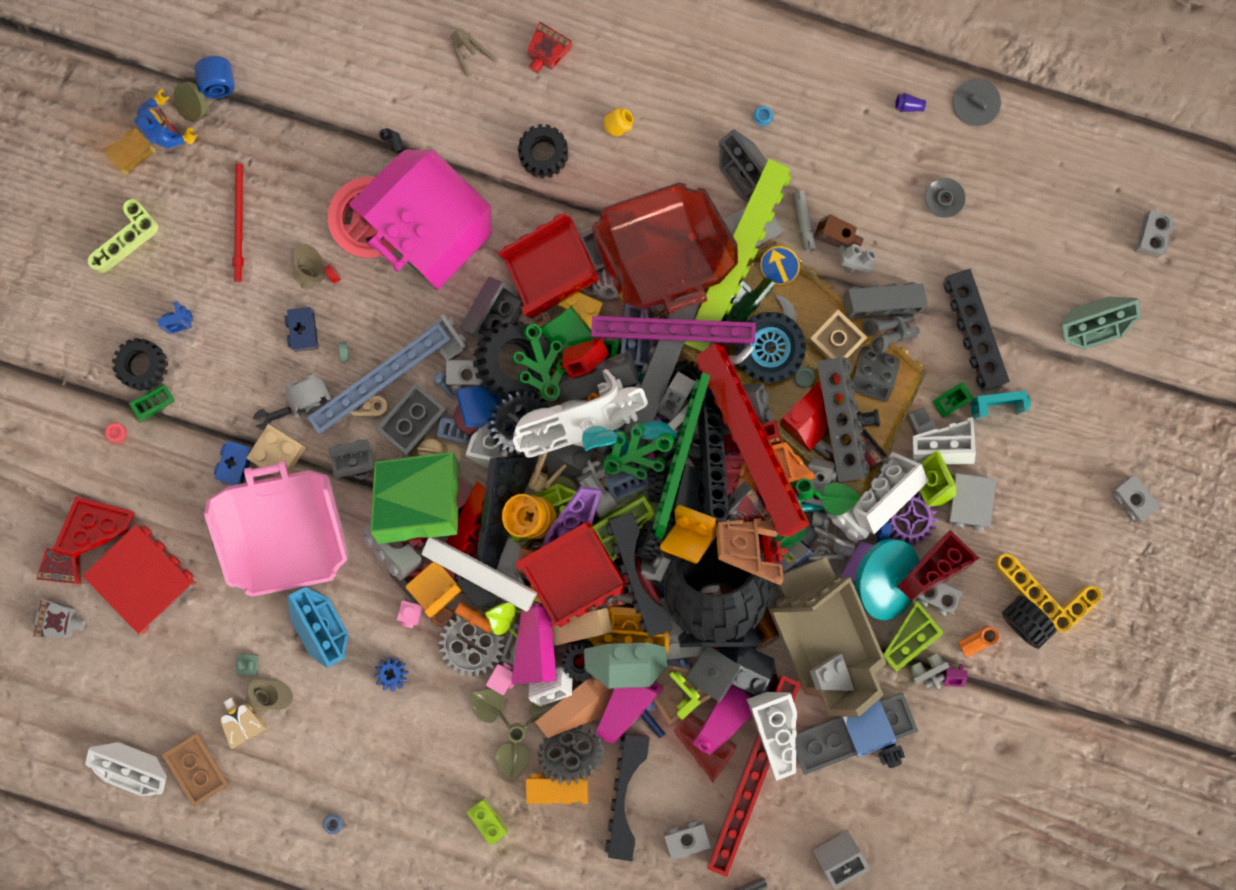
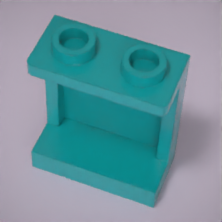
M1026 391L977 396L970 401L973 420L988 416L987 406L1013 403L1016 415L1029 411L1028 407H1031L1030 396L1027 395Z

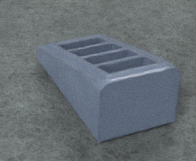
M441 417L437 437L469 445V435L465 434L464 439L460 438L462 431L459 428L456 437L452 436L454 426L456 425L455 420ZM446 424H450L448 435L444 434Z
M625 472L605 479V482L616 502L647 488V479L649 477L647 475L642 482H639L636 476ZM634 479L635 484H631L630 480Z

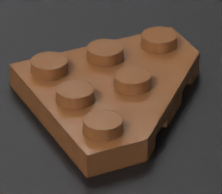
M667 664V668L655 680L656 683L664 687V690L654 702L670 725L680 718L675 712L678 709L676 705L682 699L686 698L688 700L690 697L668 673L670 671L673 673L678 671L686 679L692 669ZM687 680L683 683L688 689L692 686L700 695L698 698L701 702L700 704L711 698V696Z

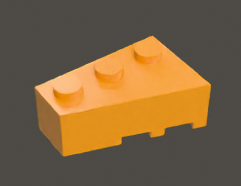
M531 773V777L526 778L527 804H570V802L588 804V775L585 776L586 781L580 778L578 779V784H575L574 780H571L570 785H567L566 780L561 785L558 779L552 782L551 778H546L543 776V773Z

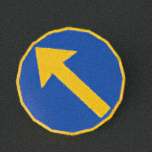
M774 246L764 253L761 258L760 267L765 277L773 279L776 282L775 284L782 285L788 284L796 278L799 273L800 263L795 252L788 247Z

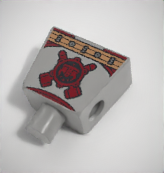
M40 599L33 637H71L73 630H84L85 619L75 618L77 609L50 599Z

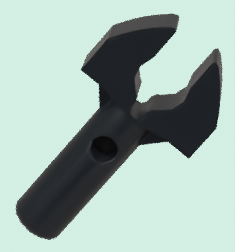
M289 406L271 413L266 412L263 408L255 413L253 419L267 418L263 424L256 425V427L265 430L267 425L271 424L273 420L289 415L292 411Z

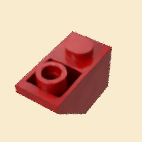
M597 338L565 348L563 350V365L570 379L590 373L609 355V352L602 338Z

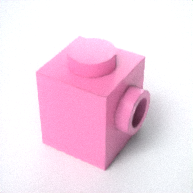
M402 600L397 620L402 621V626L413 628V625L420 624L423 607L418 603Z
M505 662L503 665L498 663L486 686L502 695L506 693L508 688L512 690L515 685L511 681L513 666Z

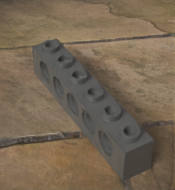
M846 357L818 361L817 365L838 482L867 478L869 465L864 457L866 451L865 444L861 441L860 433L862 432V426L857 419L858 404L854 401L853 396L855 387L853 381L850 380V362ZM836 374L840 376V383L838 385L834 382ZM839 394H842L844 397L843 404L838 402ZM843 414L848 418L846 424H843L841 421ZM847 434H849L851 437V443L849 445L845 442V436ZM850 454L855 457L853 465L848 460Z

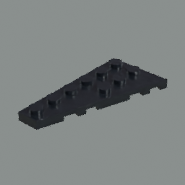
M525 455L490 458L476 560L495 570L509 536V532L505 529L502 521L503 508L511 497L525 493L538 458L537 456L529 458Z

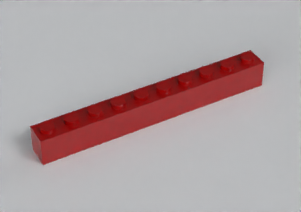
M713 344L695 356L698 361L697 366L702 373L710 375L707 387L715 397L714 402L723 414L722 419L724 423L729 426L730 436L740 450L739 455L741 459L746 462L749 476L755 481L756 491L763 498L765 510L772 517L775 531L780 536L790 537L810 524L725 347Z
M779 675L774 692H790L794 702L801 683ZM759 733L756 735L707 863L708 870L726 877L731 869L770 766Z

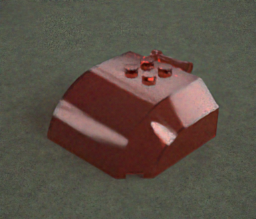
M678 182L603 207L598 222H595L592 226L593 236L603 264L623 303L643 310L663 303L667 314L670 315L675 313V310L698 302H707V296L703 289L720 284L738 264L737 242L706 189L698 187L697 190L687 188L684 183ZM696 292V295L673 303L671 302V300Z

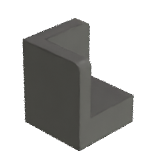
M924 407L905 415L914 435L937 427L934 420L930 421Z

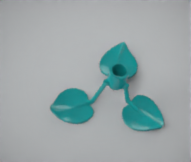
M649 421L642 424L645 431L641 438L656 440L662 433H669L673 438H677L675 431L665 422ZM592 426L585 429L582 435L585 451L611 444L613 448L617 438L621 441L623 440V438L617 437L616 433L619 432V428L615 429V432L610 429L606 430L602 426ZM628 440L622 445L620 456L627 453L629 447Z

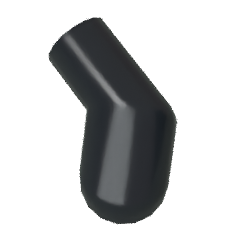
M389 128L379 131V137L382 140L393 144L395 153L404 151L398 132Z

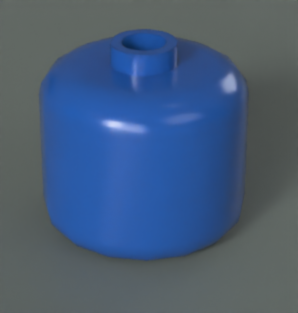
M208 56L197 61L194 66L196 85L198 87L197 90L202 92L204 97L218 99L226 97L233 92L235 82L232 65L226 58Z

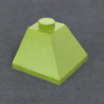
M937 450L920 463L928 482L919 491L927 506H942L956 496L954 480L939 450Z

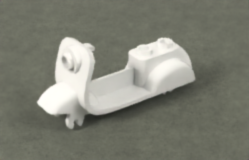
M605 369L602 373L606 383L597 385L600 394L599 398L567 409L557 405L551 408L536 409L524 415L517 423L513 435L515 448L519 452L524 451L525 456L528 458L582 441L583 432L589 427L602 426L606 430L610 429L613 431L625 423L629 424L631 418L633 421H637L638 418L635 412L643 409L648 404L644 390L637 387L623 388L620 378L616 379L615 376Z

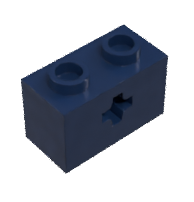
M306 307L287 310L288 315L285 316L286 328L289 327L290 335H287L288 347H291L294 352L319 349L314 309ZM300 326H303L305 328V330H302V334L297 332V330L300 329Z

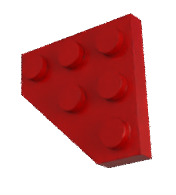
M75 497L53 547L54 553L74 558L127 533L135 516L134 511Z

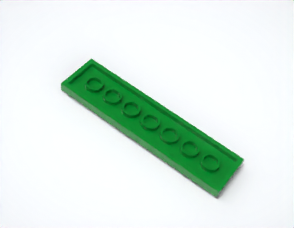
M702 373L700 380L696 379L653 524L652 529L656 530L655 536L659 539L663 538L710 378V375Z

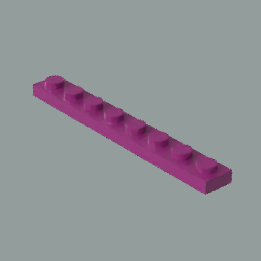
M592 316L591 337L737 344H755L756 323L609 316Z

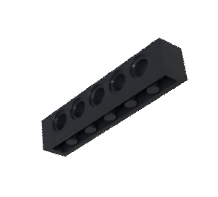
M971 268L948 275L944 279L945 282H943L944 290L947 294L949 293L952 300L950 301V307L953 312H956L958 318L956 324L959 331L963 332V344L965 349L970 352L971 357L969 361L971 367L977 372L976 382L979 388L982 387V390L986 391L1009 383L1010 380ZM959 288L965 290V298L958 295L957 290ZM965 307L972 309L973 315L971 317L965 315ZM971 326H976L979 329V335L971 333ZM978 345H983L985 347V354H980L978 352ZM985 363L992 366V373L985 372Z

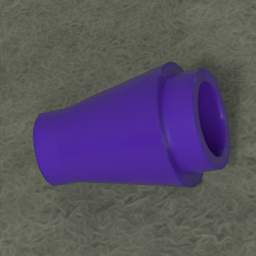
M906 93L898 94L896 97L895 109L899 110L900 113L924 112L926 100Z

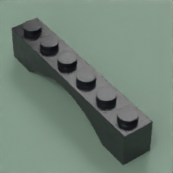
M629 510L607 518L609 524H606L609 536H614L616 542L612 544L616 556L620 555L622 563H619L623 575L627 574L629 580L626 583L629 594H634L636 601L632 603L636 614L640 613L642 621H639L642 632H647L649 637H653L672 630L673 627L667 610L645 592L637 577L634 553L640 531L633 512Z
M625 733V738L621 737L619 749L623 750L622 758L617 760L616 770H620L619 778H615L613 790L617 791L616 799L612 798L610 811H614V817L609 819L608 831L611 832L610 840L606 839L605 852H608V858L633 861L635 837L629 828L625 815V795L632 775L647 759L650 736Z

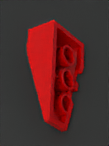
M838 374L834 376V382L837 385L840 383V376ZM820 381L782 417L780 426L809 452L823 438L828 427ZM839 394L838 402L840 401L842 394Z

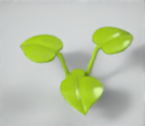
M503 603L485 612L490 628L495 635H502L509 630L518 639V634L510 626L516 621L515 613L521 614L522 610H516L512 603Z

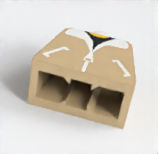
M234 697L223 702L228 714L221 717L220 721L231 749L238 747L269 728L248 703L239 707Z

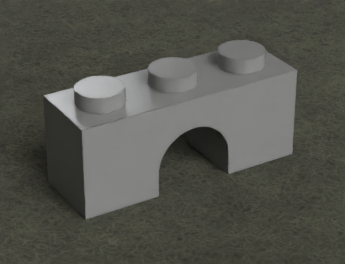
M371 523L363 528V543L375 552L379 561H383L393 576H396L401 581L419 569L421 557L409 544L400 549L393 548L388 543L378 544L370 532Z

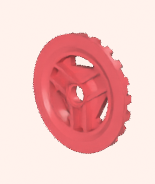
M360 177L344 184L333 196L328 209V226L334 240L349 254L364 259H374L383 256L374 247L371 248L366 240L367 238L374 237L378 231L369 223H366L364 218L355 210L353 211L351 225L345 224L349 204L375 177ZM385 238L380 241L390 252L395 250Z

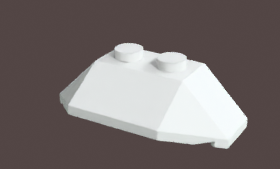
M119 742L93 746L88 749L85 765L92 768L94 773L104 782L142 797L162 794L167 776L157 757Z

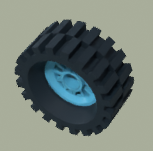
M762 312L752 316L746 322L756 323L755 344H750L754 351L738 364L747 375L757 381L775 383L789 378L799 369L805 357L806 342L801 328L793 319L777 312ZM769 332H773L771 339H769ZM776 333L780 335L776 340H774ZM763 334L766 335V341L761 337ZM783 338L785 342L778 344L777 342ZM758 339H760V340H761L762 342H764V343H763V344H760V343H756V342H757ZM772 341L776 344V351L774 353L766 352L765 344ZM735 343V355L737 356L748 344ZM756 345L761 346L762 349L756 350ZM786 345V349H781L779 346ZM763 351L764 353L759 357L757 353ZM778 351L785 352L783 357L778 353ZM767 354V358H766V362H765V361L762 360V358ZM775 354L780 358L778 361L775 360ZM770 355L772 356L773 362H768Z

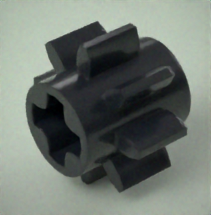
M896 744L882 748V752L878 753L882 765L887 764L888 768L901 765V758H905L901 746H896Z

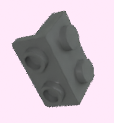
M368 439L338 444L328 448L335 478L374 470L373 453Z

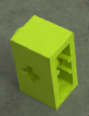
M483 798L468 809L467 814L490 846L508 833L509 830L486 798Z

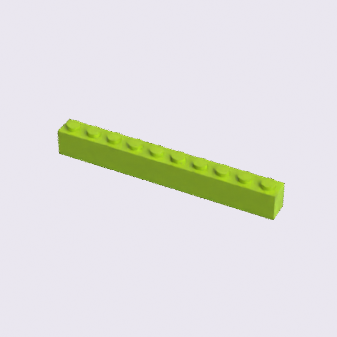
M768 159L695 320L721 321L724 314L729 315L733 306L730 303L733 295L737 297L741 289V285L738 283L741 277L746 278L750 269L747 266L749 259L754 260L758 248H755L758 240L763 241L767 232L764 229L766 222L771 223L775 214L772 209L775 203L779 205L784 195L781 193L783 185L788 186L792 175L789 174L791 168ZM684 342V345L699 352H703L715 344L713 342Z

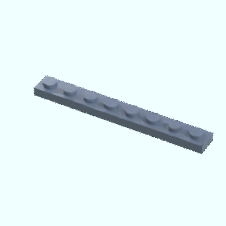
M436 324L308 416V420L318 434H322L451 341V339L440 324Z

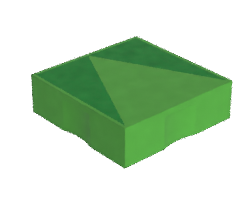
M453 452L375 462L370 532L378 544L406 541L418 537L433 538L457 535V493L459 490L460 464Z

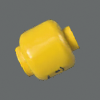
M619 107L607 113L604 117L605 131L615 137L630 131L634 121L631 112Z

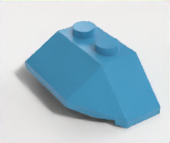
M307 587L288 595L290 620L309 655L326 668L345 658L348 632L330 599L311 591Z

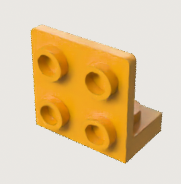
M678 505L675 509L676 524L660 545V549L693 563H698L717 535L716 518Z
M436 562L431 563L406 585V589L425 609L424 612L429 618H432L463 591L446 570Z

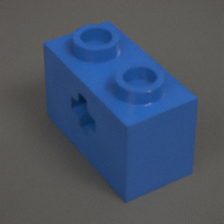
M227 440V443L223 444L221 448V461L217 463L214 469L215 479L232 485L243 484L245 479L244 469L248 468L250 464L247 456L252 448ZM234 461L237 464L236 466H231L229 462Z

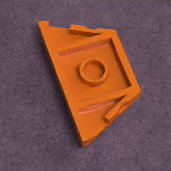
M786 442L772 445L790 484L797 483L803 478L809 480L815 478L814 473L803 464L801 458L794 454L792 448ZM743 462L737 488L746 481L754 492H757L755 481L747 472L746 462Z

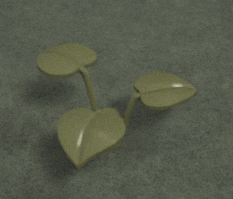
M490 688L474 691L471 694V705L476 716L484 722L492 723L499 715L508 728V736L513 745L511 743L502 744L496 751L495 760L506 778L512 780L525 769L530 756L528 748L523 744L517 745V743L524 739L525 730L528 729V726L534 720H538L559 701L543 706L532 703L530 713L534 717L530 718L525 725L520 723L510 724L500 712L506 705L502 694Z

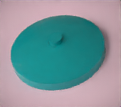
M897 539L882 540L872 546L861 560L856 573L855 589L867 615L880 620L893 619L902 614L912 603L897 587L919 562L916 551L908 543Z

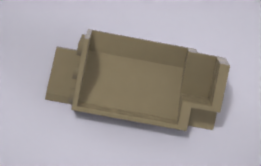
M827 556L784 572L782 584L775 583L781 598L775 601V604L769 608V611L805 694L820 695L829 716L860 717L883 696L876 672L887 663L851 577L835 576ZM842 653L854 690H816L810 670L833 655Z

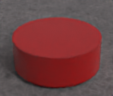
M331 263L324 267L325 273L333 283L336 284L341 280L339 273Z

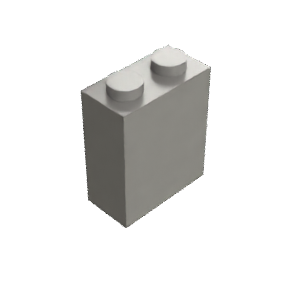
M958 473L953 474L952 478L956 485V496L949 501L946 522L952 523V527L964 528V525L972 526V530L984 531V528H989L991 526L996 479Z

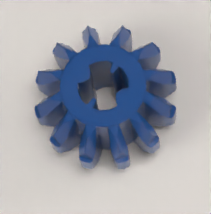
M387 657V663L383 659L380 660L382 667L375 666V670L380 671V673L374 674V678L380 677L381 679L377 681V685L385 683L383 690H387L390 685V690L395 691V684L400 689L403 687L400 681L407 682L408 679L403 677L402 674H408L409 671H402L401 668L405 667L406 663L398 665L400 658H396L393 663L392 658ZM391 669H393V673L396 675V677H392L391 679H389V674H387V670L390 671Z

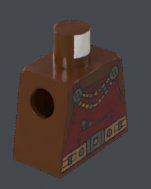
M831 214L819 220L813 235L815 239L837 248L840 246L849 247L852 244L861 247L864 239L855 234L857 231L856 226Z

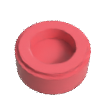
M111 423L105 430V436L110 442L121 443L127 436V430L122 424Z

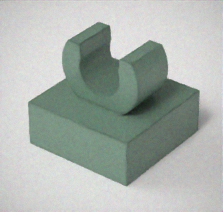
M237 654L236 675L257 676L259 655Z

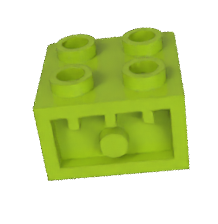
M670 671L668 674L690 697L688 700L686 698L682 699L676 705L678 709L675 712L683 720L701 703L698 700L700 695L692 686L688 689L683 684L686 680L678 671L675 673Z

